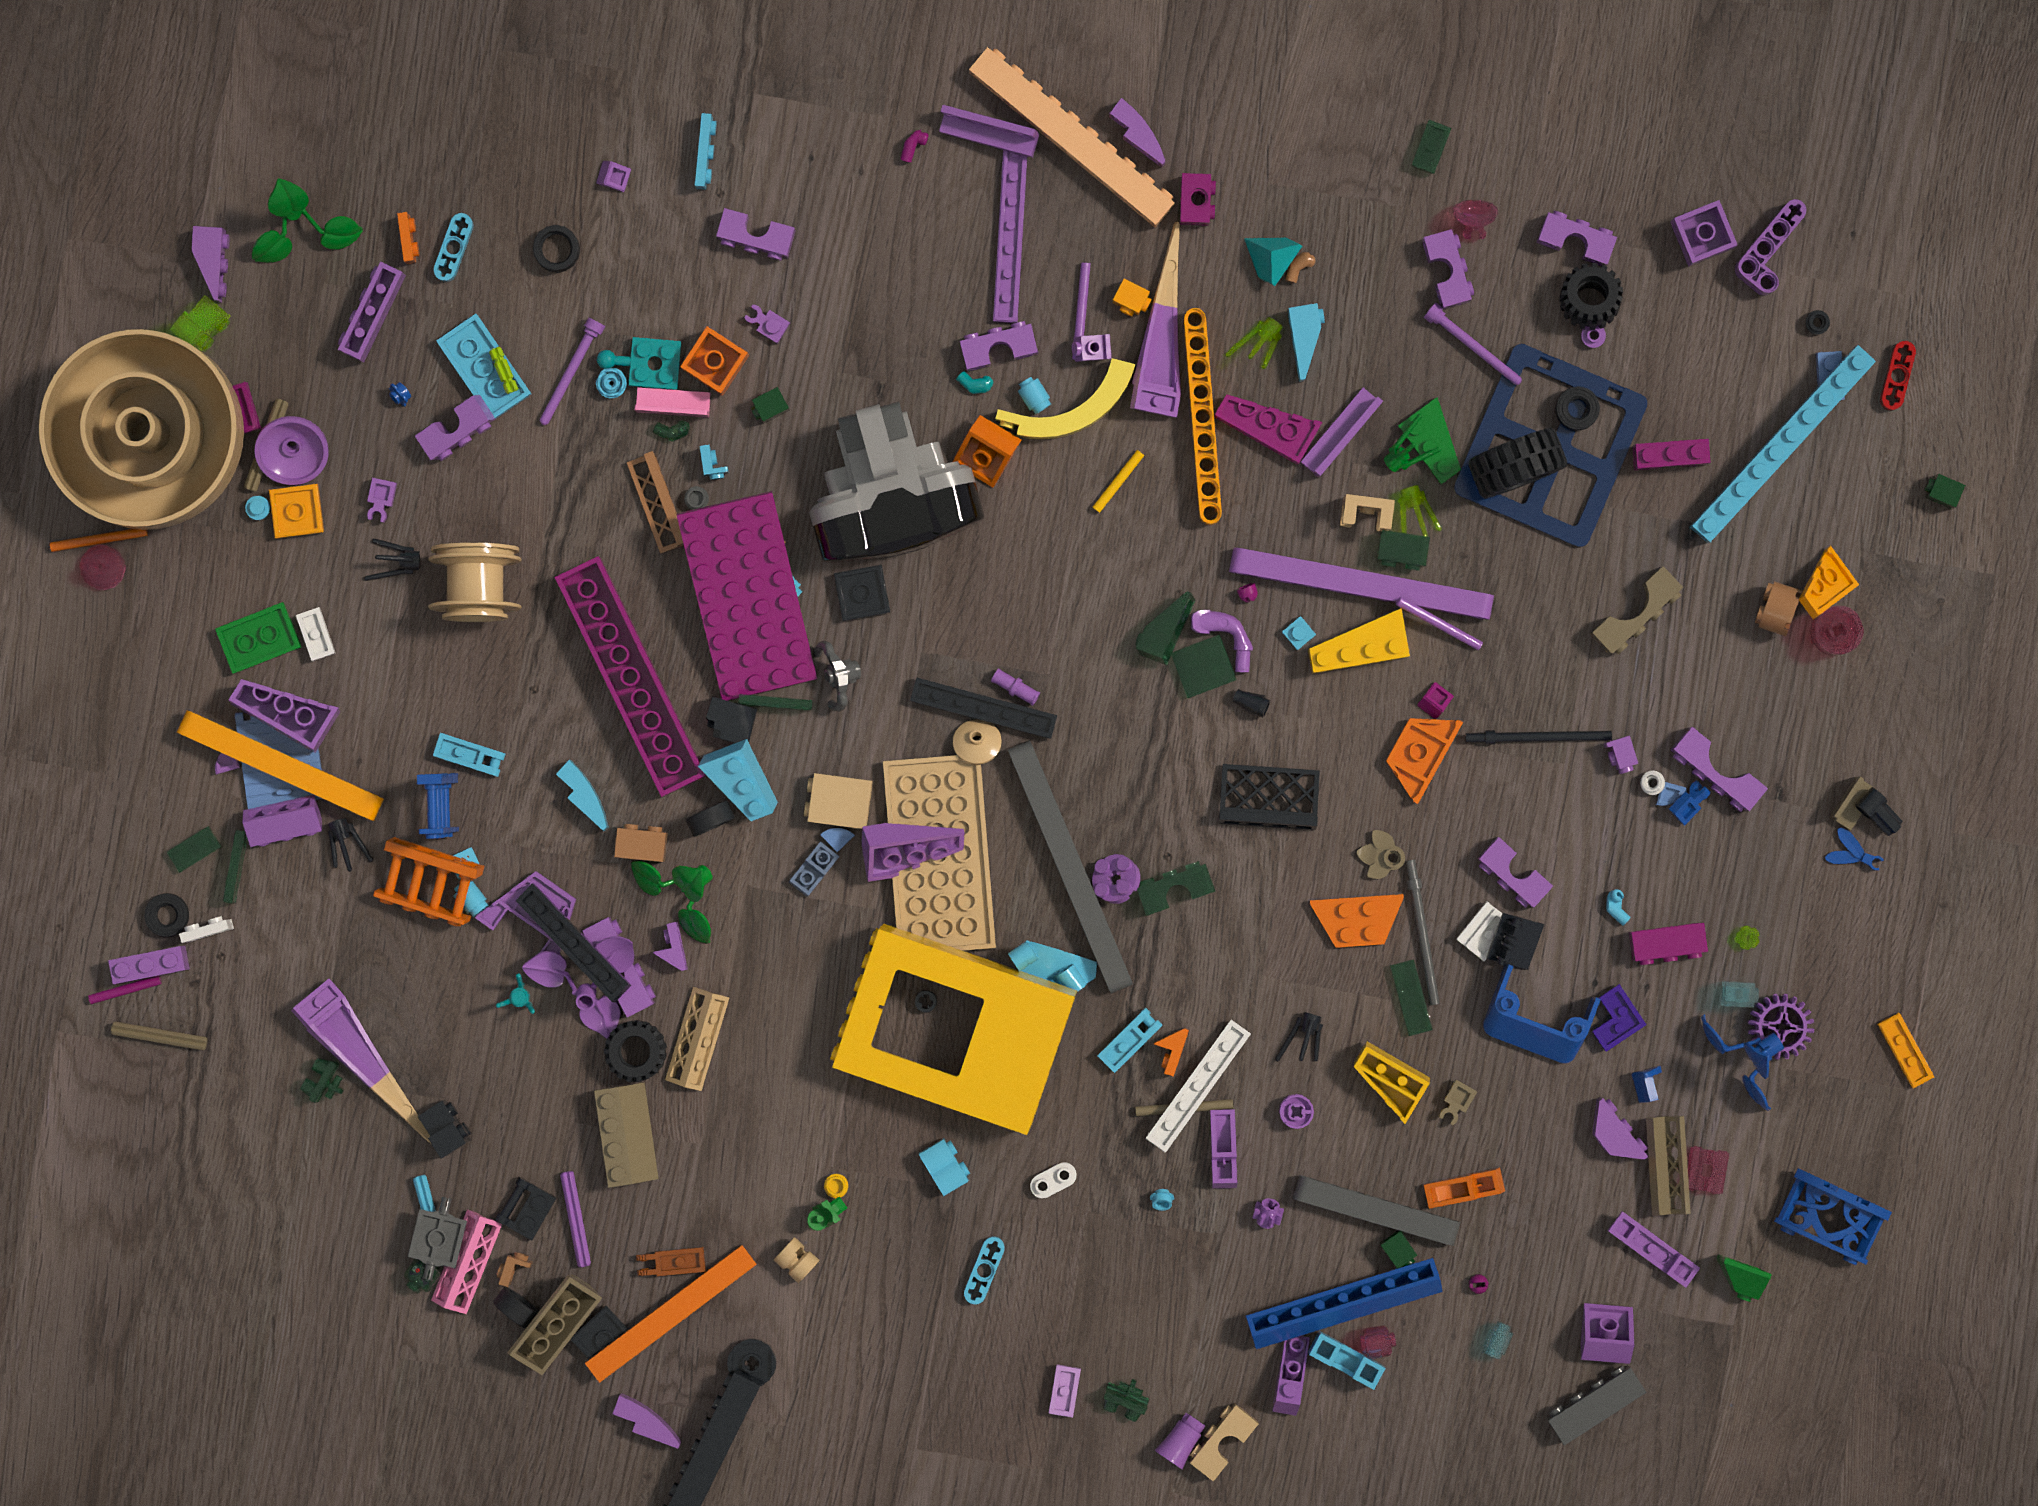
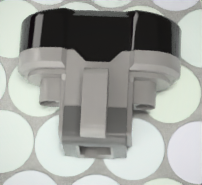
M899 402L881 407L877 404L855 410V414L838 418L840 429L836 430L845 467L824 473L829 495L818 499V504L814 505L809 512L823 562L845 563L907 554L947 539L980 523L984 519L985 515L972 468L967 465H959L958 461L945 464L939 442L916 447L907 411L902 412Z

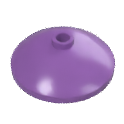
M287 416L271 421L260 431L255 442V458L259 468L270 479L281 484L298 485L311 481L322 472L328 460L329 449L324 433L317 425L301 417ZM293 441L296 445L290 446L288 442Z

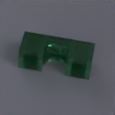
M1197 861L1186 865V871L1177 873V870L1174 869L1163 873L1164 878L1154 881L1152 877L1141 881V887H1138L1137 892L1145 915L1148 916L1169 908L1166 895L1168 890L1174 885L1185 886L1192 900L1215 892L1206 864L1200 865V862Z

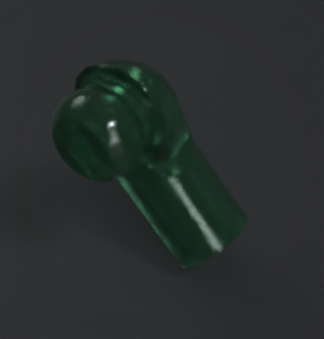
M680 420L678 424L668 427L657 422L653 433L669 441H677L687 436L690 424L685 420Z

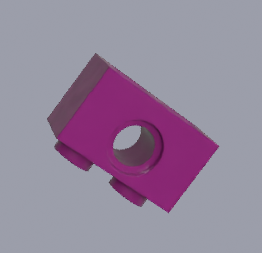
M1182 173L1180 225L1209 226L1210 219L1214 220L1215 205H1210L1211 195H1215L1216 181H1211V174ZM1194 194H1201L1205 202L1199 206L1192 203L1191 197Z

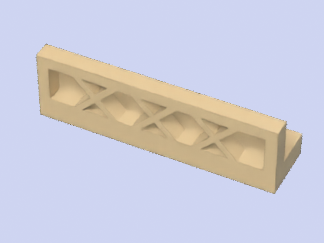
M693 987L666 1075V1081L702 1091L729 997ZM701 994L705 998L702 1006L698 1008L697 1002ZM695 1019L697 1023L696 1028L691 1031V1022ZM688 1042L690 1046L689 1051L684 1055L683 1049ZM681 1066L683 1071L680 1079H677L675 1075L678 1067Z

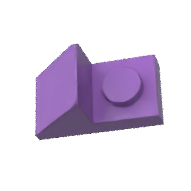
M678 922L667 924V929L664 930L666 944L671 943V948L653 953L679 970H687L688 967Z

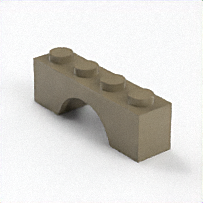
M1664 566L1660 567L1643 583L1646 601L1639 615L1630 620H1619L1609 616L1590 633L1609 655L1614 652L1620 654L1628 646L1626 641L1632 635L1637 638L1646 629L1644 624L1649 619L1655 621L1664 612L1661 608L1667 602L1672 605L1681 596L1679 591L1683 586Z

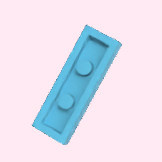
M702 113L695 178L696 189L706 190V185L711 184L712 169H708L709 159L713 160L714 145H710L711 135H716L717 121H713L712 114Z

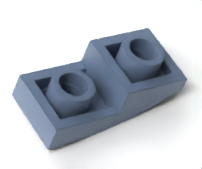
M820 842L790 879L789 883L808 897L839 856Z

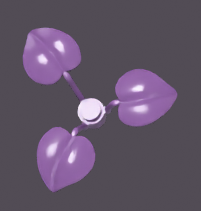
M619 936L608 937L598 942L595 946L620 973L627 971L634 962L633 942L627 938ZM543 951L523 964V971L532 980L546 987L562 985L565 976L572 989V994L576 995V1005L580 1009V1019L587 1027L600 1033L606 1039L612 1030L617 1027L620 1018V1007L617 1001L615 1003L611 1002L607 996L597 999V986L594 983H585L576 988L570 974L564 971L567 963L559 953Z

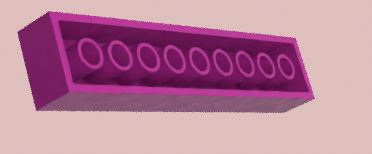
M597 556L556 576L555 579L661 797H665L706 777L707 775L698 767L700 760L601 557Z

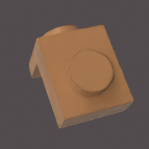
M515 1252L514 1255H508L505 1264L501 1263L498 1269L499 1285L505 1287L511 1285L517 1265L530 1268L533 1262L528 1260L529 1256Z

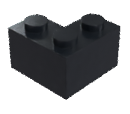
M445 1099L418 1116L430 1135L428 1140L441 1159L471 1141L469 1135L472 1134L465 1122L460 1123L457 1119L458 1111L451 1101L447 1103Z

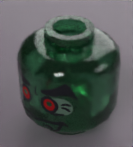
M414 1259L404 1272V1277L408 1281L406 1286L417 1294L420 1290L429 1292L441 1276L438 1270L440 1266L435 1267L432 1281L422 1279L426 1264Z

